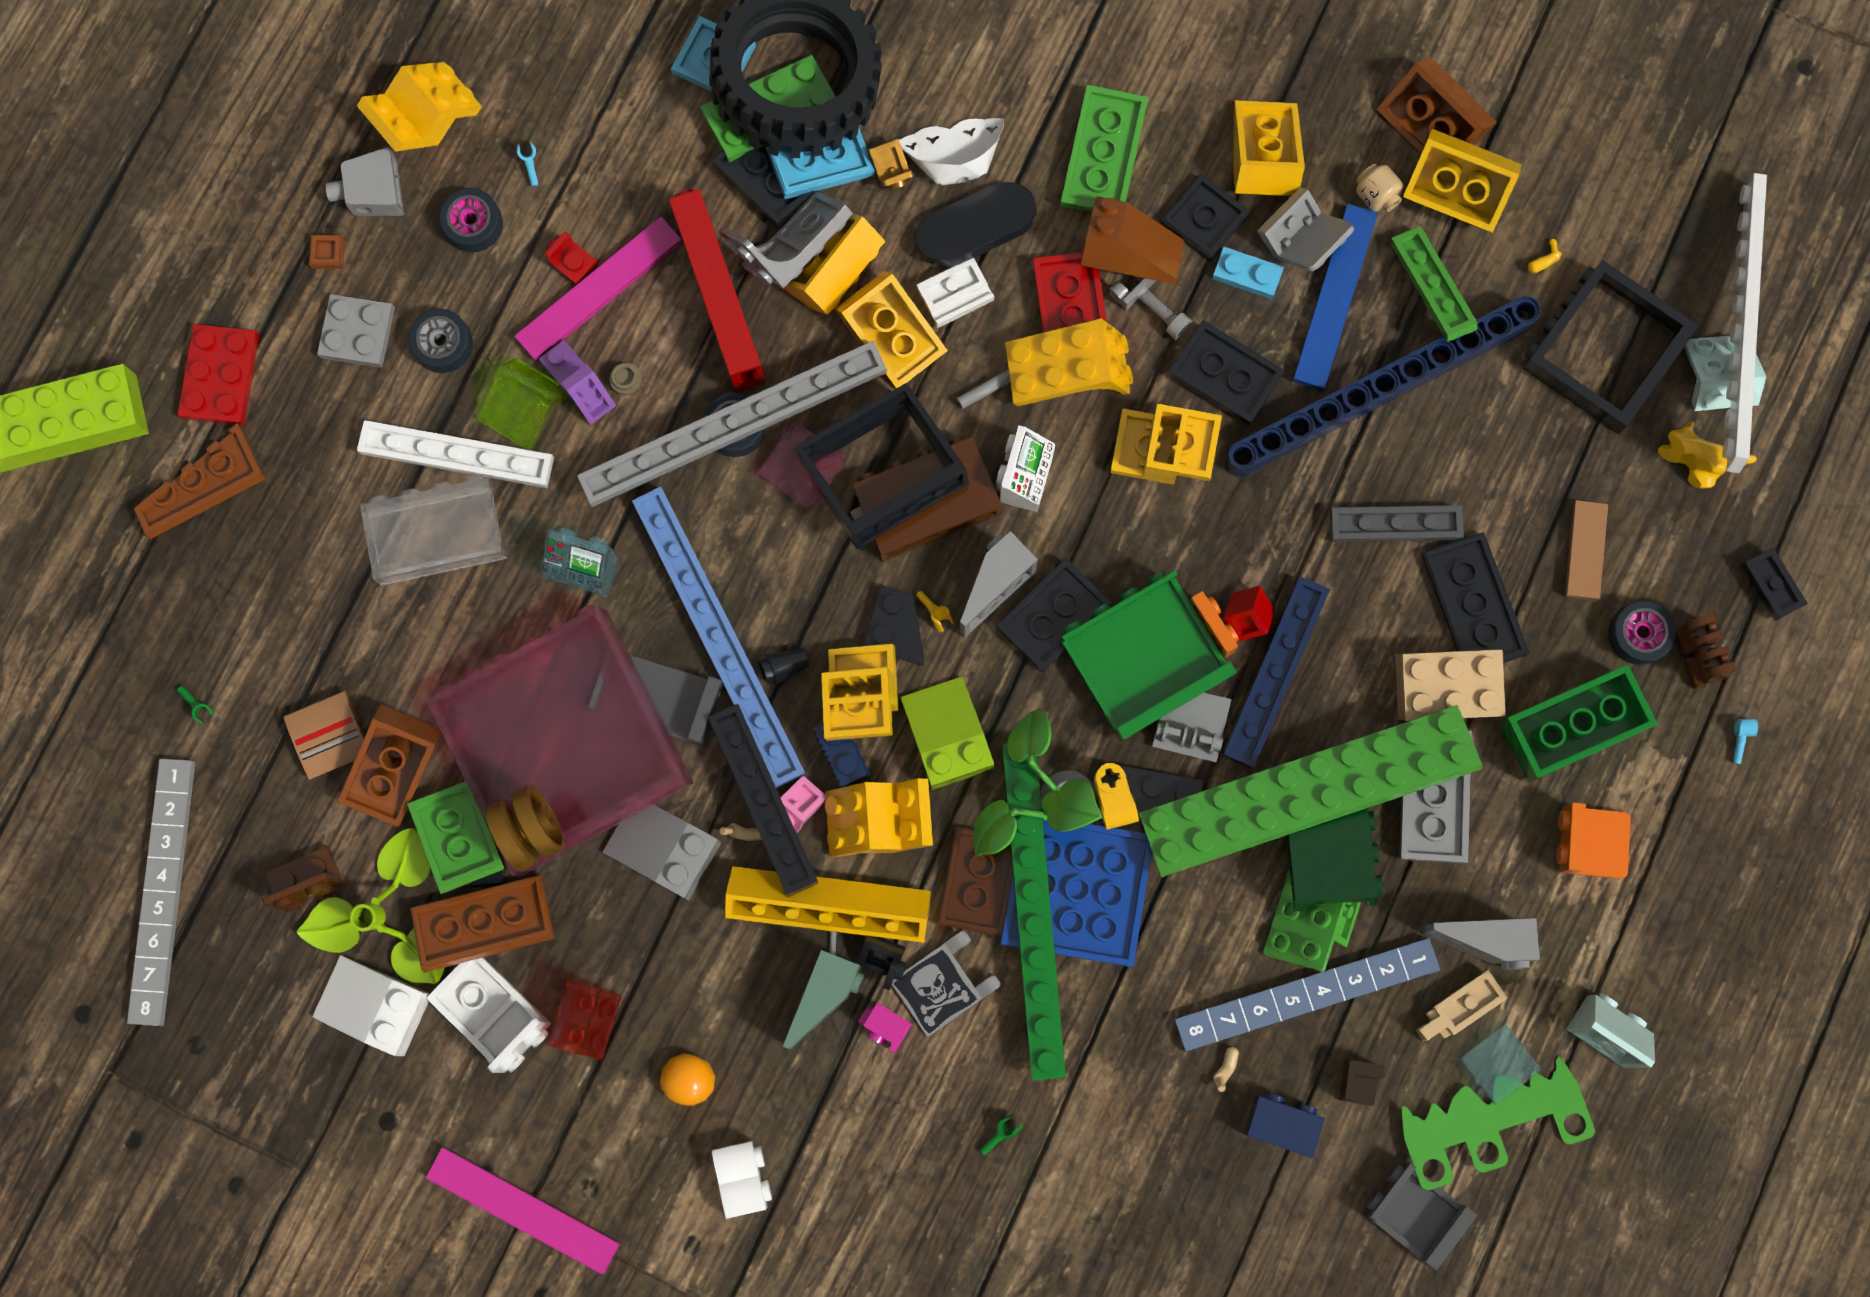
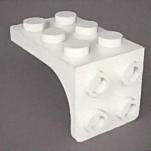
M484 957L460 963L426 998L482 1053L489 1062L488 1069L492 1073H505L507 1070L510 1073L513 1072L524 1061L525 1057L522 1054L531 1045L534 1048L537 1047L549 1034L546 1029L551 1023Z

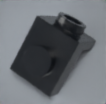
M867 936L857 964L887 976L883 988L890 990L894 979L901 981L907 962L902 961L906 947L881 937Z

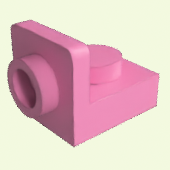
M802 776L780 797L796 833L801 830L803 824L827 799V796L805 776Z

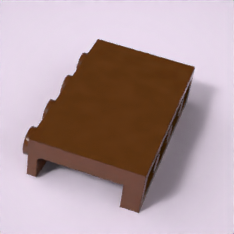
M961 436L948 442L967 469L969 485L874 539L882 562L1002 514V504L973 436L967 439ZM933 448L920 452L917 455V459L907 463L904 460H900L887 466V471L875 475V472H870L857 478V483L852 484L853 490L863 513L866 514L946 466Z

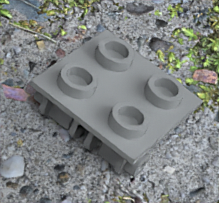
M1203 693L1160 718L1152 747L1216 763L1223 743L1222 737L1231 699Z

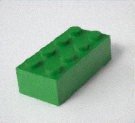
M1628 664L1508 717L1499 723L1528 783L1658 725Z

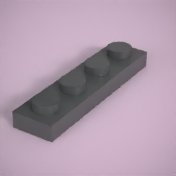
M1462 505L1337 507L1330 510L1331 542L1461 540L1464 538Z

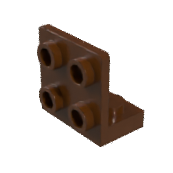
M326 846L265 872L273 894L263 898L262 901L264 906L275 908L276 910L285 909L286 913L304 907V901L314 896L317 899H322L336 893L335 887L344 883L330 847Z

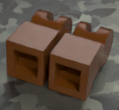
M1715 613L1695 618L1676 627L1677 636L1675 643L1680 656L1683 657L1692 653L1695 656L1683 661L1693 689L1724 680L1737 671L1734 662H1730L1728 659V653H1730L1728 646L1713 647L1720 643L1719 639L1724 637L1722 631H1718L1716 628L1718 620Z

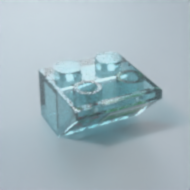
M560 527L558 532L548 529L541 572L545 578L608 598L620 564V560L614 553V550L608 547L609 543L596 537H590L589 541L577 538L578 533Z

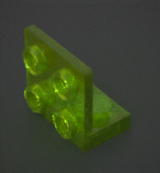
M515 358L499 365L477 419L526 450H532L535 447L551 407L565 401L568 395L557 381L520 359Z

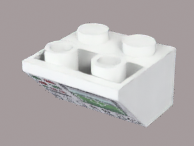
M1020 425L1016 435H1009L1004 460L1008 464L1007 466L1001 464L996 481V491L1001 492V503L1038 512L1055 451V443Z

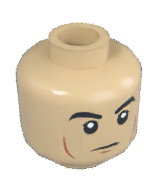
M1373 164L1366 168L1356 179L1358 183L1356 193L1371 211L1379 212L1385 209L1389 212L1402 201L1400 195L1404 184L1387 165L1377 166V164Z

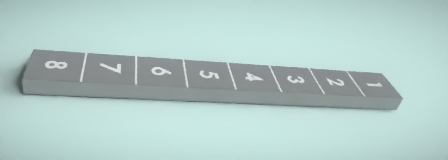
M159 759L127 1024L164 1026L196 763L194 761Z

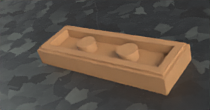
M1579 500L1573 502L1565 597L1598 601L1600 599L1608 504Z

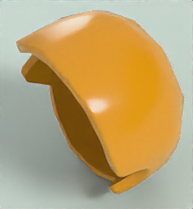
M683 1053L668 1060L662 1068L659 1082L661 1090L669 1100L684 1106H695L706 1101L714 1090L715 1075L711 1065L706 1060L696 1055Z

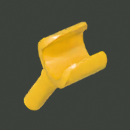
M919 591L916 594V597L931 613V619L937 631L944 632L940 623L944 619L954 624L947 607H938L923 591Z

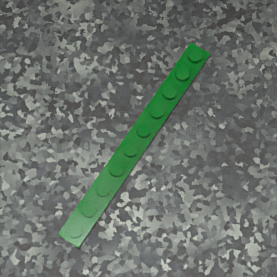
M1002 744L1007 803L1010 810L1021 808L1042 812L1039 775L1028 764L1027 759L1023 762H1016L1011 759L1008 754L1007 744ZM1016 815L1014 818L1017 821V831L1011 842L1031 1078L1032 1080L1066 1078L1043 819Z

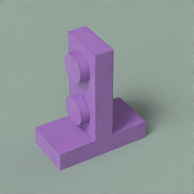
M565 340L539 358L542 365L572 399L591 425L616 406L587 363H583Z

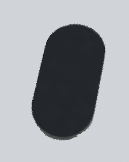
M1001 182L991 185L924 218L916 231L918 251L927 262L934 264L933 262L939 263L944 267L956 266L1026 233L1033 225V220L1037 214L1035 198L1028 188L1018 183Z

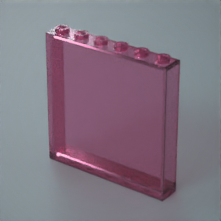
M589 605L582 608L576 613L577 617L567 623L566 621H560L553 624L547 629L549 633L540 638L535 636L524 640L519 644L520 649L511 654L505 652L497 655L491 660V665L482 670L481 668H475L468 671L462 676L464 680L455 685L450 683L439 687L434 691L435 696L426 700L487 826L485 812L487 806L502 798L512 802L513 793L528 784L534 785L542 793L559 821L565 839L563 851L551 857H544L539 854L538 864L523 872L513 868L501 853L512 876L528 874L694 783L608 611L599 606ZM600 673L604 682L595 709H592L588 705Z

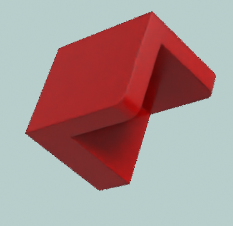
M1259 585L1233 593L1230 597L1224 619L1227 624L1229 623L1233 627L1240 642L1268 634L1275 610Z

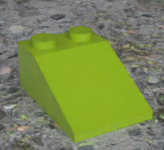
M963 677L900 697L932 790L994 770V762Z

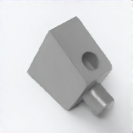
M390 147L341 163L342 180L325 184L328 200L332 202L345 199L346 206L353 215H404L397 159Z

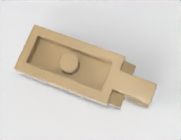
M1485 970L1431 1007L1432 1009L1426 1013L1430 1021L1415 1031L1423 1042L1430 1040L1438 1033L1443 1039L1448 1036H1454L1508 997L1489 970Z

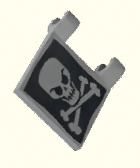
M965 931L959 932L905 970L901 981L895 979L892 986L927 1037L1001 986V982L994 975L975 987L953 956L955 952L971 941Z

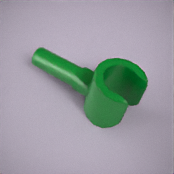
M180 686L177 689V692L192 708V717L196 722L205 723L199 717V711L202 708H206L211 715H214L215 712L212 706L201 704L184 686Z
M1010 1114L999 1121L998 1131L980 1148V1152L983 1155H986L1000 1141L1010 1139L1021 1132L1023 1124L1015 1130H1012L1008 1125V1120L1014 1114Z

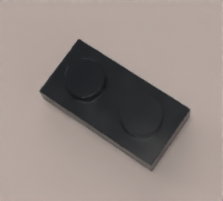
M1774 547L1741 565L1775 621L1808 604Z

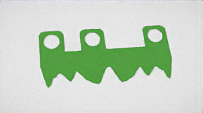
M1559 1056L1556 1059V1071H1554L1552 1079L1549 1080L1533 1071L1530 1076V1087L1525 1086L1515 1078L1502 1075L1495 1076L1492 1101L1489 1105L1484 1103L1470 1087L1465 1085L1452 1098L1447 1114L1438 1105L1433 1103L1426 1119L1422 1120L1417 1116H1413L1407 1107L1402 1106L1404 1140L1412 1163L1416 1166L1415 1171L1419 1183L1425 1190L1448 1185L1453 1181L1454 1175L1444 1148L1466 1142L1475 1169L1484 1173L1503 1167L1508 1162V1156L1499 1133L1500 1130L1553 1114L1560 1136L1566 1144H1574L1593 1137L1595 1129L1579 1084ZM1570 1114H1578L1585 1120L1586 1128L1579 1136L1570 1135L1565 1130L1564 1121ZM1483 1142H1492L1499 1150V1157L1492 1164H1485L1478 1158L1477 1149ZM1436 1159L1443 1164L1445 1172L1441 1180L1432 1182L1425 1178L1423 1166L1428 1160Z

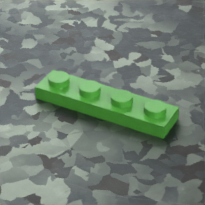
M1419 226L1392 237L1391 246L1446 341L1449 342L1476 331L1478 322L1422 227Z

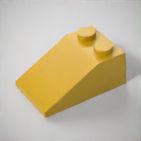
M1235 100L1233 144L1235 193L1292 196L1301 186L1305 169L1297 103Z
M883 271L834 309L861 346L874 341L887 368V373L884 375L895 388L907 383L948 351L895 276L887 271Z

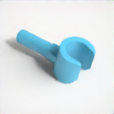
M530 141L532 147L530 155H522L519 144L516 149L518 156L524 160L530 184L533 187L539 184L533 160L536 155V148Z
M1739 719L1734 723L1733 728L1737 738L1732 763L1741 764L1746 737L1757 736L1758 722L1756 719Z

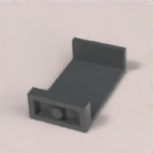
M609 645L607 653L602 652L598 661L597 670L600 673L597 682L592 683L588 689L586 701L589 702L588 707L593 712L704 747L711 728L708 716L716 713L724 689L723 682L710 676L708 679L629 655L620 652L615 646Z

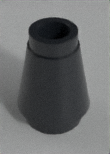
M803 648L765 654V658L758 660L762 677L767 685L771 683L777 685L803 670V668L809 667V661Z

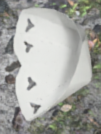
M967 119L957 123L951 129L938 126L927 127L915 134L900 139L899 142L902 150L936 184H941L942 186L966 182L987 174L1004 127V119ZM998 126V128H996L992 134L989 130H987L988 127L993 129L994 127ZM975 128L972 136L963 133L965 130L971 131V129ZM939 136V139L934 144L926 139L927 137L934 138ZM913 143H917V144L915 145V147H914V150H912L911 148L905 146V145H910V146H911Z

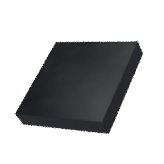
M1200 174L1162 218L1161 224L1184 239L1186 244L1210 262L1246 220L1250 210L1203 174Z

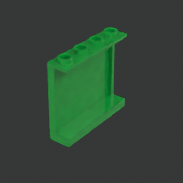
M1165 570L1148 579L1150 585L1141 591L1137 587L1130 589L1120 596L1122 602L1112 608L1108 603L1099 607L1091 613L1094 618L1082 624L1078 620L1063 629L1065 635L1059 640L1120 742L1237 673L1231 661L1228 663L1225 661L1178 583L1176 570L1168 575Z

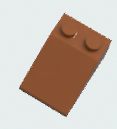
M1096 196L1081 265L1176 284L1184 239L1128 202Z
M380 704L337 802L400 827L408 809L407 803H410L442 729Z

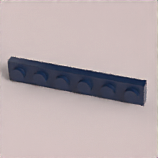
M1303 577L1298 578L1222 756L1251 769L1255 767L1330 589Z

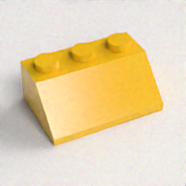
M852 214L846 221L843 229L835 233L825 243L823 250L818 255L813 256L803 267L801 274L792 279L782 289L810 309L828 315L839 305L842 296L849 287L858 281L860 273L867 264L878 255L879 249L885 243V240L863 216Z

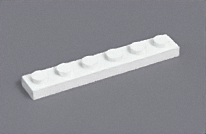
M366 420L363 422L357 452L362 455L543 488L548 487L554 460L552 454Z

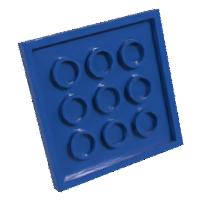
M1043 819L1055 954L1133 968L1152 854L1146 833L1117 828L1106 830L1105 826L1093 824L1072 831L1059 832L1052 829L1048 821ZM1013 873L1001 945L1020 948Z

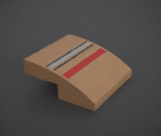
M345 690L284 716L291 740L309 780L355 761L365 736L358 724L359 718Z

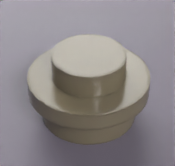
M621 363L612 369L609 380L612 388L617 393L630 395L641 386L642 376L635 365Z

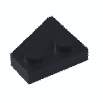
M882 585L863 646L893 644L895 646L896 659L924 666L925 661L913 594Z

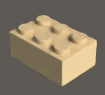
M1503 650L1395 654L1399 720H1415L1458 705L1463 718L1505 716Z

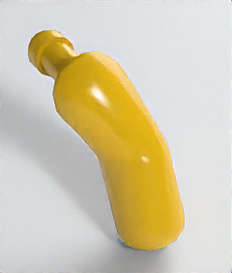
M1556 239L1549 241L1552 253L1539 257L1528 264L1530 273L1536 274L1560 259L1562 252H1559L1557 249Z

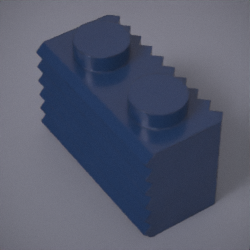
M824 722L814 727L813 733L840 788L860 784L871 778L854 739L827 741L824 739Z

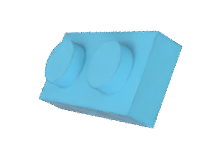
M1223 247L1212 279L1272 300L1284 267Z

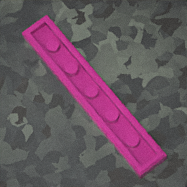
M659 217L514 337L535 362H538L540 357L566 339L682 244L681 238L662 217Z
M446 1147L441 1148L426 1176V1179L602 1275L606 1273L621 1244Z

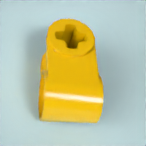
M1114 763L1102 765L1095 773L1094 785L1105 829L1109 830L1139 822L1136 805L1130 793L1123 769ZM1109 770L1111 775H1117L1118 780L1114 782V788H1110L1108 783L1102 784L1101 779L1106 775L1105 771Z

